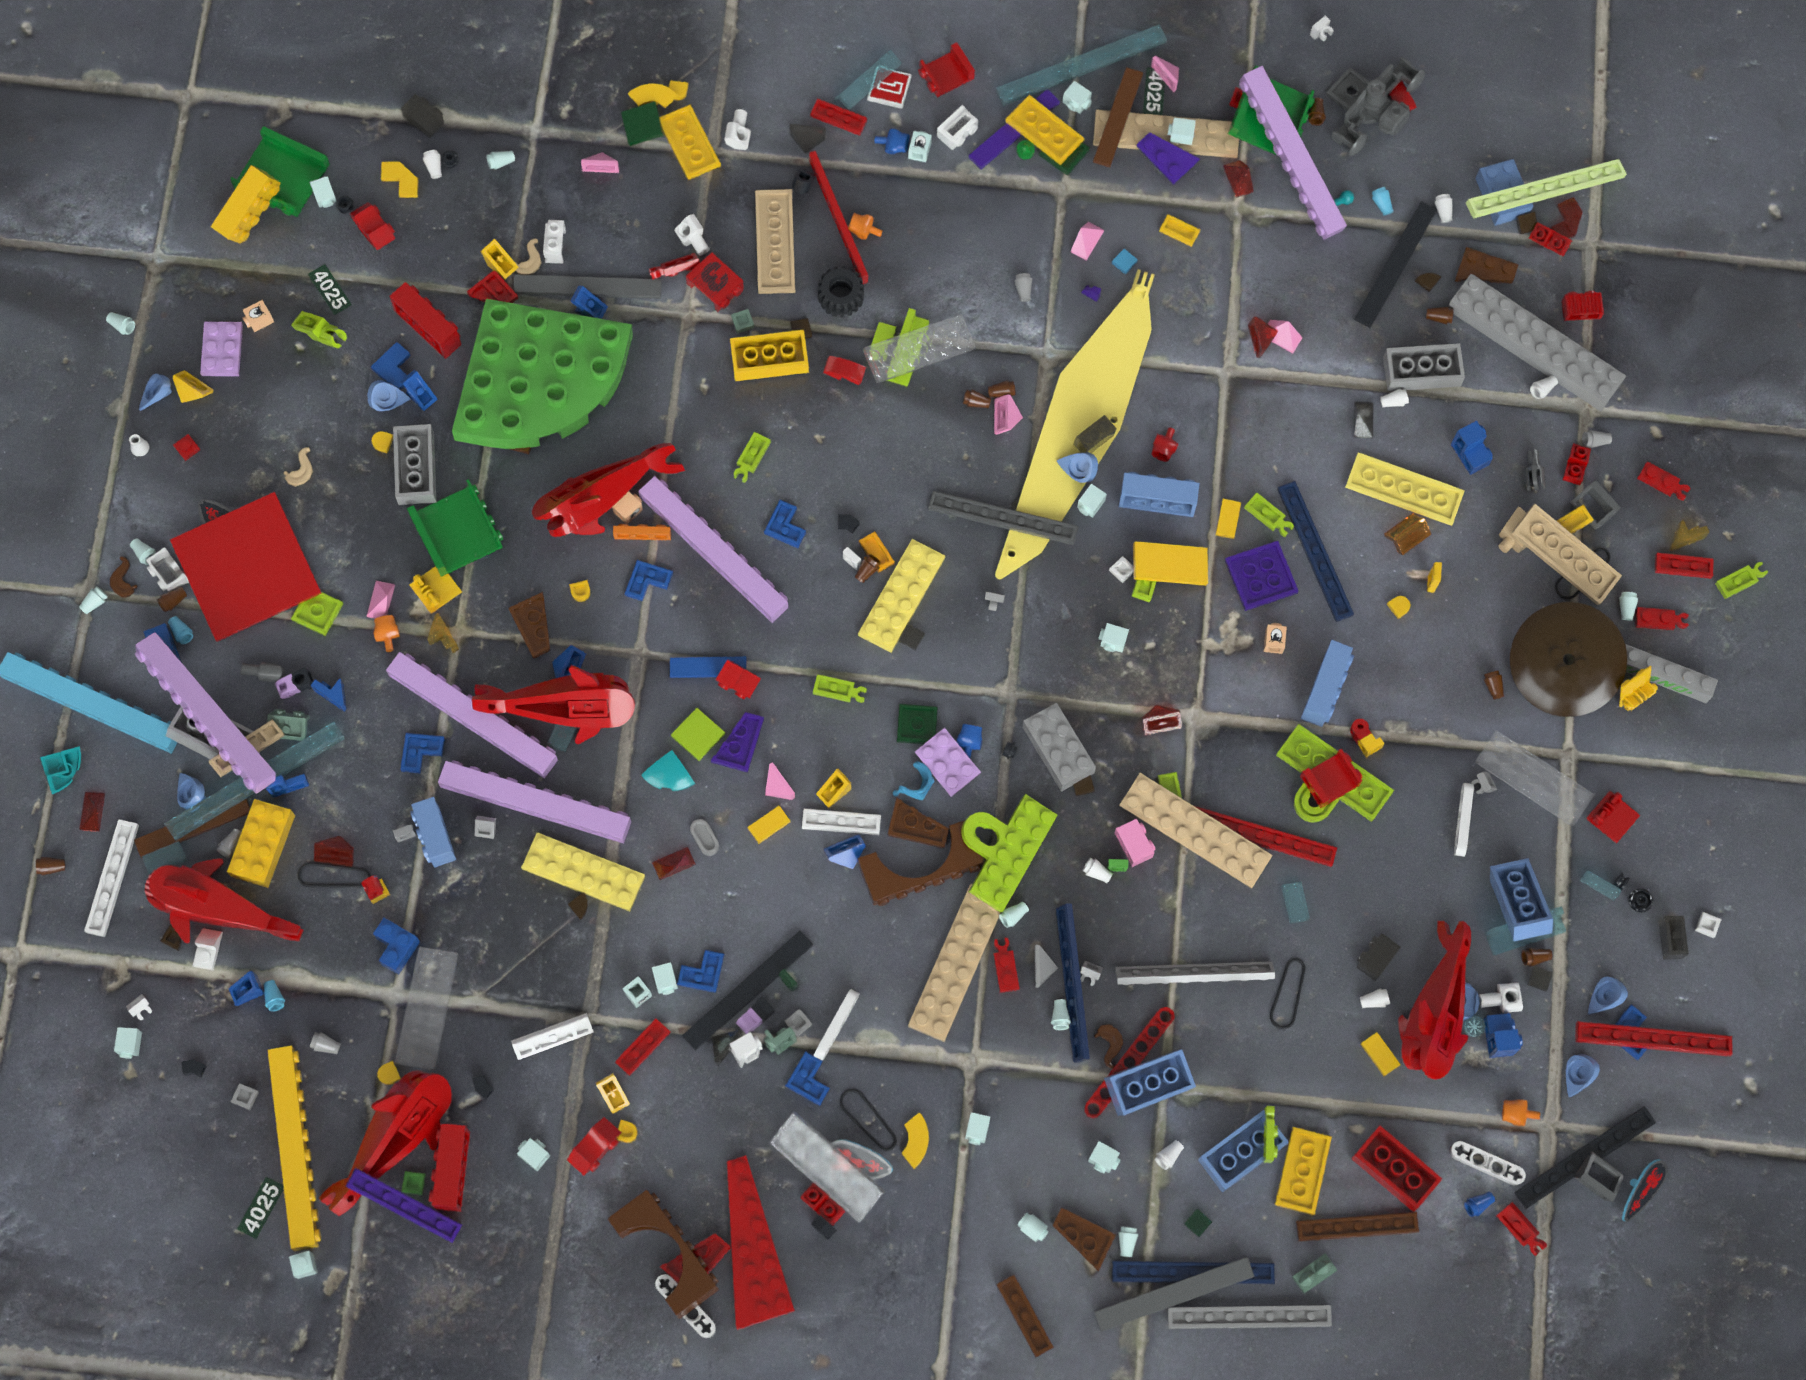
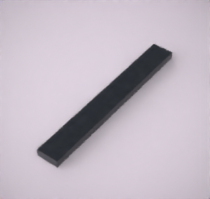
M1420 202L1355 316V321L1371 328L1437 209Z
M798 931L688 1029L682 1037L696 1051L804 955L813 944L801 931Z
M1645 1106L1514 1193L1525 1209L1529 1208L1571 1180L1591 1151L1603 1159L1654 1125L1656 1121Z

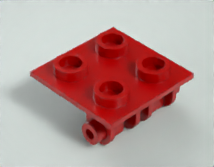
M1609 791L1586 819L1617 844L1640 815L1622 801L1621 798L1623 796L1619 792L1614 794Z

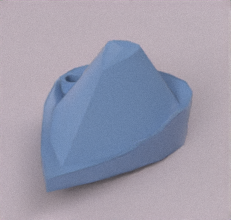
M154 374L150 377L146 384L139 410L149 407L172 393L170 388L171 382L168 377Z
M382 380L371 383L367 393L369 406L380 412L391 410L410 400L403 391L391 383Z
M1079 452L1057 460L1060 467L1079 483L1090 482L1094 480L1097 474V458L1089 452Z
M180 773L177 793L178 804L180 807L192 811L205 800V789L198 779Z
M1609 976L1599 980L1591 997L1588 1014L1598 1013L1622 1004L1628 995L1624 984L1618 979Z
M1577 1054L1570 1057L1567 1061L1566 1086L1568 1097L1579 1093L1597 1078L1600 1067L1592 1057Z

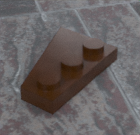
M1466 247L1455 282L1467 280L1470 274H1473L1480 280L1489 281L1490 283H1512L1519 264Z
M543 592L509 607L508 609L533 659L551 651Z
M896 797L888 836L945 849L949 828L925 816Z
M1061 1207L1053 1227L1099 1272L1116 1234Z

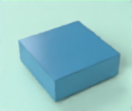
M1123 249L1112 260V264L1125 275L1138 262V259L1126 249Z

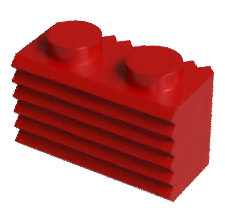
M1592 290L1580 294L1575 291L1568 292L1561 301L1564 321L1601 319L1604 314L1601 292L1597 293Z

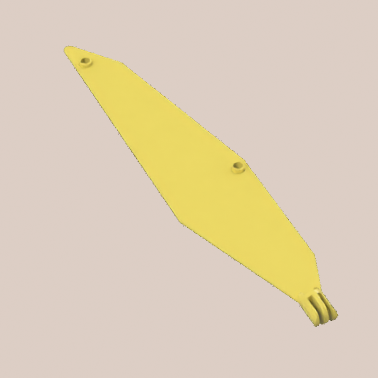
M1137 269L1131 290L1060 373L1016 511L1062 522L1086 482L1079 483L1072 479L1060 467L1057 460L1075 453L1089 452L1095 455L1099 464L1120 431L1152 330L1149 292L1154 274H1151L1148 285L1145 287L1144 284L1148 272L1144 271L1141 283L1137 284L1141 272L1140 269ZM1114 419L1116 423H1112L1110 420ZM1009 530L995 577L1003 579L1041 554L1050 539ZM1008 553H1013L1014 557H1010Z

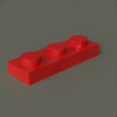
M818 98L810 113L812 118L861 136L867 123V117Z
M1657 553L1655 555V573L1708 579L1713 577V558Z
M655 1019L615 1063L626 1074L631 1076L671 1032L659 1020Z

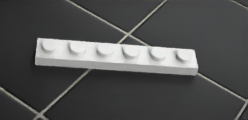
M118 819L84 930L86 933L102 937L106 936L139 825L137 823Z

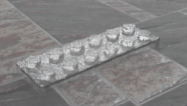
M961 314L864 347L863 352L876 383H880L976 349V346Z
M1497 730L1475 761V763L1572 827L1595 795Z
M419 947L395 1064L429 1070L436 1069L459 956L458 953Z
M796 1112L791 1114L769 1142L859 1223L885 1193L877 1183Z

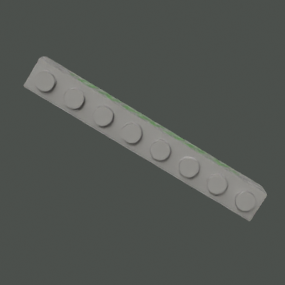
M1625 644L1627 650L1626 673L1636 676L1638 671L1651 666L1650 682L1707 703L1713 697L1718 682L1717 679Z

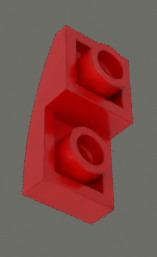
M1401 80L1388 95L1392 101L1405 103L1411 111L1417 107Z
M1538 222L1529 237L1532 241L1563 257L1573 241Z
M829 356L823 373L837 380L844 378L859 385L862 382L866 367L850 360Z
M1573 443L1562 480L1581 485L1590 457V448Z
M812 1183L800 1197L802 1201L818 1215L822 1216L831 1226L845 1213V1210L815 1183Z

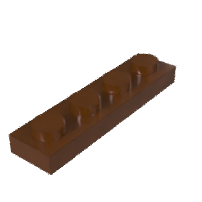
M1015 1275L996 1284L1035 1358L1053 1349L1054 1347Z

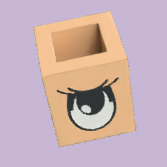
M263 300L243 309L245 314L243 320L247 327H252L254 332L274 322Z
M630 492L612 507L613 513L625 524L632 521L643 510L642 500L636 494L632 495Z
M1280 623L1267 625L1264 652L1283 654L1287 626H1282Z

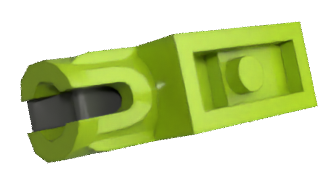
M301 311L291 325L295 330L306 333L311 339L331 347L340 348L347 339V335L343 330L330 325L323 317Z

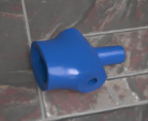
M889 129L887 137L875 136V143L885 144L886 153L896 154L901 152L907 153L909 134L901 133L897 129Z
M963 724L961 732L957 737V743L960 747L964 748V752L971 758L972 750H981L983 741L982 727Z

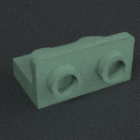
M274 709V711L268 714L267 722L273 719L284 733V736L280 739L306 740L307 721L310 719V715H305L303 711L286 713L284 709Z
M791 1027L779 1030L775 1038L768 1029L764 1031L765 1045L771 1053L775 1051L779 1055L797 1042L795 1032Z

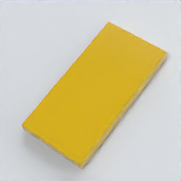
M1028 95L1005 121L1059 165L1084 141L1083 136L1031 95Z
M691 104L660 117L663 132L687 180L721 166Z
M1135 541L1133 543L1134 579L1206 586L1208 584L1207 548Z
M1292 1127L1275 1200L1276 1206L1315 1215L1331 1136Z

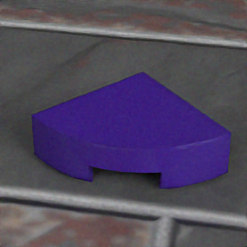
M1087 285L1081 293L1097 302L1101 295V288L1097 286L1090 288Z

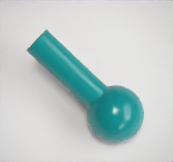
M1350 190L1343 191L1340 197L1334 200L1336 206L1351 204L1354 200V194Z

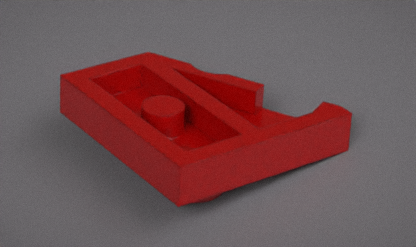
M495 270L467 291L470 297L486 302V299L513 303L519 299L518 295Z

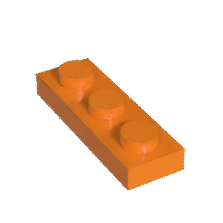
M619 524L618 526H613L614 539L671 540V529L662 524L656 525V527L646 524H638L637 526Z

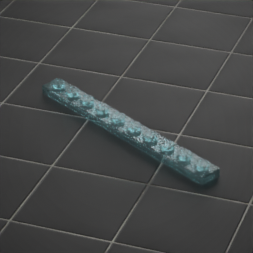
M1157 25L997 87L996 92L1002 105L1005 106L1028 95L1036 94L1167 42V38L1160 25Z
M332 722L267 761V763L275 771V777L284 776L345 738L335 722ZM241 777L164 824L176 841L255 792L245 786L244 779Z

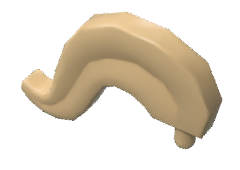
M532 239L528 242L527 250L530 258L525 262L517 264L518 268L515 271L518 275H532L539 270L541 258L535 248V244L538 243L537 239Z
M309 447L301 449L298 453L301 464L300 469L290 473L284 472L285 479L289 485L296 487L304 484L311 478L313 470L307 457V453L310 452Z

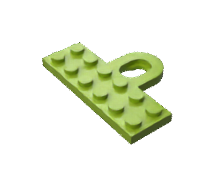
M1298 724L1276 756L1302 773L1305 769H1312L1333 757L1338 751ZM1352 761L1353 767L1357 768L1362 774L1363 781L1359 787L1320 808L1319 806L1311 807L1309 805L1310 791L1303 783L1294 797V809L1303 820L1313 823L1320 822L1328 817L1339 800H1341L1372 822L1394 790Z
M1025 794L1007 825L985 812H977L969 816L964 821L961 829L963 841L970 849L987 860L968 892L1000 913L1003 912L1055 821L1057 814ZM982 827L993 830L997 835L996 844L988 846L981 842L980 838L975 834L976 828Z

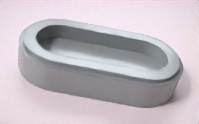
M703 819L693 821L690 826V832L701 852L707 856L716 854L719 850V842L707 821Z

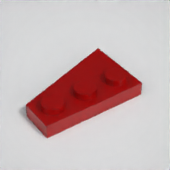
M715 1233L694 1246L695 1251L692 1253L696 1258L700 1256L707 1265L704 1269L709 1274L731 1247ZM682 1253L672 1261L660 1266L677 1283H679L683 1270Z

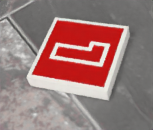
M876 67L868 94V101L903 109L911 74Z

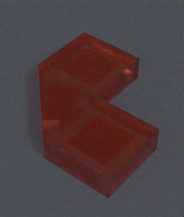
M1572 197L1557 205L1564 221L1550 228L1569 239L1576 236L1583 213L1575 198Z

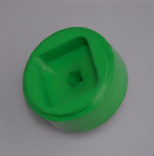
M1027 140L1021 141L1017 145L1016 150L1018 157L1024 160L1032 158L1035 152L1034 144Z

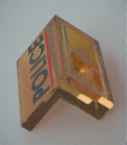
M1413 513L1384 533L1386 538L1394 542L1398 553L1404 555L1432 535L1426 520Z

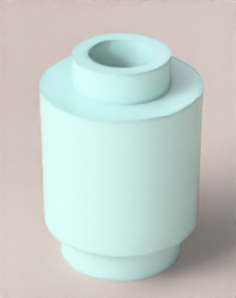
M1026 1213L1018 1223V1226L1021 1228L1020 1230L1035 1242L1038 1240L1042 1241L1048 1234L1046 1230L1048 1226L1033 1214Z

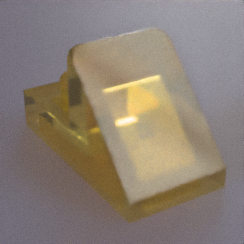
M1682 519L1675 531L1670 550L1674 551L1705 539L1709 534L1707 526L1701 528L1696 526L1688 530Z
M439 613L435 614L427 639L429 644L432 645L441 640L446 650L450 648L452 653L458 651V645Z

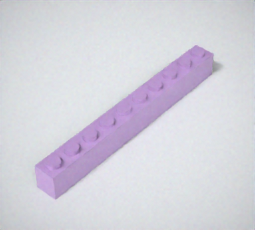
M1263 66L1244 74L1240 79V87L1243 92H1246L1250 106L1255 109L1259 123L1263 124L1266 137L1272 141L1275 154L1280 156L1283 169L1289 173L1292 186L1298 190L1300 201L1307 207L1309 218L1316 224L1318 235L1322 236L1323 240L1343 231L1347 225Z
M654 476L638 491L640 499L771 623L788 609V598L782 592L778 593L771 581L768 579L764 580L756 567H750L747 564V559L742 554L738 555L728 541L725 543L717 530H711L703 517H697L694 514V509L689 504L685 505L675 491L672 493L665 481L662 479L658 480Z
M156 632L137 643L135 653L137 659L141 663L144 662L146 664L148 672L153 677L156 676L163 690L169 691L174 703L181 705L186 717L193 719L200 733L204 732L207 736L209 744L212 747L216 746L221 758L224 761H228L232 765L233 772L244 779L245 786L257 794L275 782V771Z
M398 653L386 669L391 678L545 779L558 761L555 755L556 752L549 746L543 747L534 736L529 738L524 734L525 731L517 725L511 726L508 724L509 721L502 715L498 717L493 713H483L472 708L471 695L468 694L466 696L461 693L462 690L455 684L451 686L446 683L447 680L439 674L435 676L430 672L431 669L424 664H417L415 658L411 655Z
M445 761L438 780L440 788L623 844L625 842L631 819L624 812H611L605 806L599 805L595 807L585 800L575 801L566 794L559 796L549 789H536V786L530 783L523 785L510 777L506 779L500 778L494 772H488L487 774L474 766H470V768L464 767L458 761Z

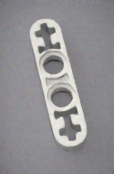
M1463 783L1454 847V855L1465 857L1474 784Z
M852 989L849 990L814 1054L815 1057L822 1061L824 1060L860 993Z
M1458 1141L1450 1148V1154L1455 1160L1506 1183L1519 1185L1525 1180L1526 1174L1521 1167L1468 1143ZM1462 1146V1151L1466 1153H1469V1151L1472 1150V1153L1469 1155V1159L1466 1160V1157L1468 1155L1463 1153L1460 1156H1458L1457 1150H1455V1148ZM1474 1154H1481L1484 1161L1482 1164L1478 1165L1473 1161ZM1494 1162H1499L1502 1165L1500 1173H1495L1492 1170ZM1507 1166L1509 1167L1508 1172L1514 1173L1517 1171L1520 1179L1518 1178L1514 1181L1511 1174H1506V1177H1504L1503 1174L1506 1172Z
M664 1274L656 1279L655 1285L657 1290L666 1299V1294L669 1291L665 1287L660 1288V1281L662 1279L664 1281L670 1280L668 1285L672 1290L674 1286H677V1283L669 1275ZM699 1306L695 1307L699 1313L696 1319H689L687 1314L683 1317L703 1338H710L715 1334L716 1326L714 1322ZM704 1316L705 1319L702 1320L704 1324L712 1325L710 1327L711 1333L705 1332L703 1334L701 1332L703 1327L700 1324L696 1327L694 1323H697Z

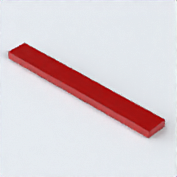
M812 151L809 153L810 165L855 271L862 278L863 284L868 283L866 268L816 151Z
M1196 807L1257 846L1326 866H1333L1338 847Z
M1581 1021L1575 1023L1576 1042L1728 1057L1733 1055L1732 1036Z

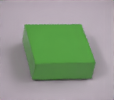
M1109 859L1107 869L1109 871L1126 872L1128 860Z
M405 1171L402 1192L422 1195L426 1174Z

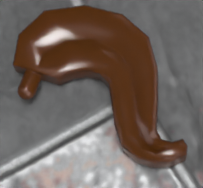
M121 556L122 564L112 573L110 587L115 594L125 598L134 594V589L138 586L135 584L131 587L129 583L123 581V577L129 570L130 563L127 558Z
M1102 1025L1097 1029L1098 1033L1094 1037L1101 1036L1103 1040L1109 1042L1110 1048L1105 1054L1104 1064L1108 1068L1113 1069L1114 1065L1111 1064V1061L1120 1052L1123 1046V1038L1118 1029L1112 1025Z

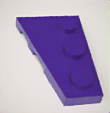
M1150 132L1136 144V147L1173 185L1200 161L1196 156Z
M745 712L727 740L723 742L719 751L710 760L711 763L748 773L764 717Z

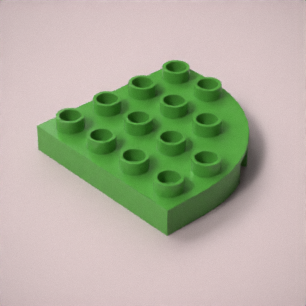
M486 299L452 429L454 441L502 449L531 448L540 446V437L558 432L563 439L589 423L588 414L599 404L605 407L616 392L622 379L632 341V324Z

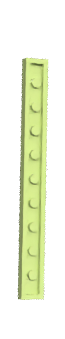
M1617 159L1467 200L1466 205L1472 217L1477 218L1622 179L1627 174L1620 160Z

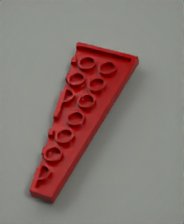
M747 1156L727 1161L737 1330L795 1311Z

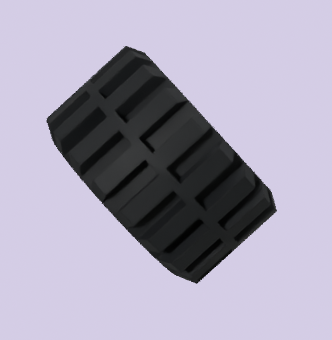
M836 266L832 271L828 269L827 274L823 273L818 282V300L821 303L822 309L826 308V313H832L834 317L840 315V318L844 317L845 314L851 316L852 311L856 313L858 307H861L862 301H864V284L857 272L853 273L852 268L847 270L845 266H841V269H838V266ZM844 286L850 289L851 293L846 297H836L831 291L835 287Z

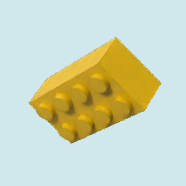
M251 165L211 225V228L227 239L242 244L249 237L251 228L259 222L261 213L268 208L271 198L278 193L281 182L265 171Z
M804 330L730 338L735 381L809 373Z
M257 799L253 800L227 870L231 877L269 888L295 818L292 810Z

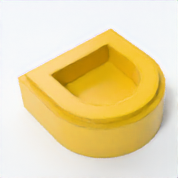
M670 80L669 88L678 95L675 99L676 101L683 100L686 97L688 83Z
M383 431L375 433L372 437L373 447L378 451L388 453L394 438L393 434Z
M588 580L569 584L572 597L576 601L583 602L590 597Z
M1397 596L1389 601L1387 606L1399 619L1408 613L1410 601L1404 596Z
M393 1061L381 1066L377 1073L378 1079L385 1085H391L401 1079Z
M620 1120L618 1129L622 1133L617 1140L625 1143L633 1142L638 1135L636 1126L631 1122Z

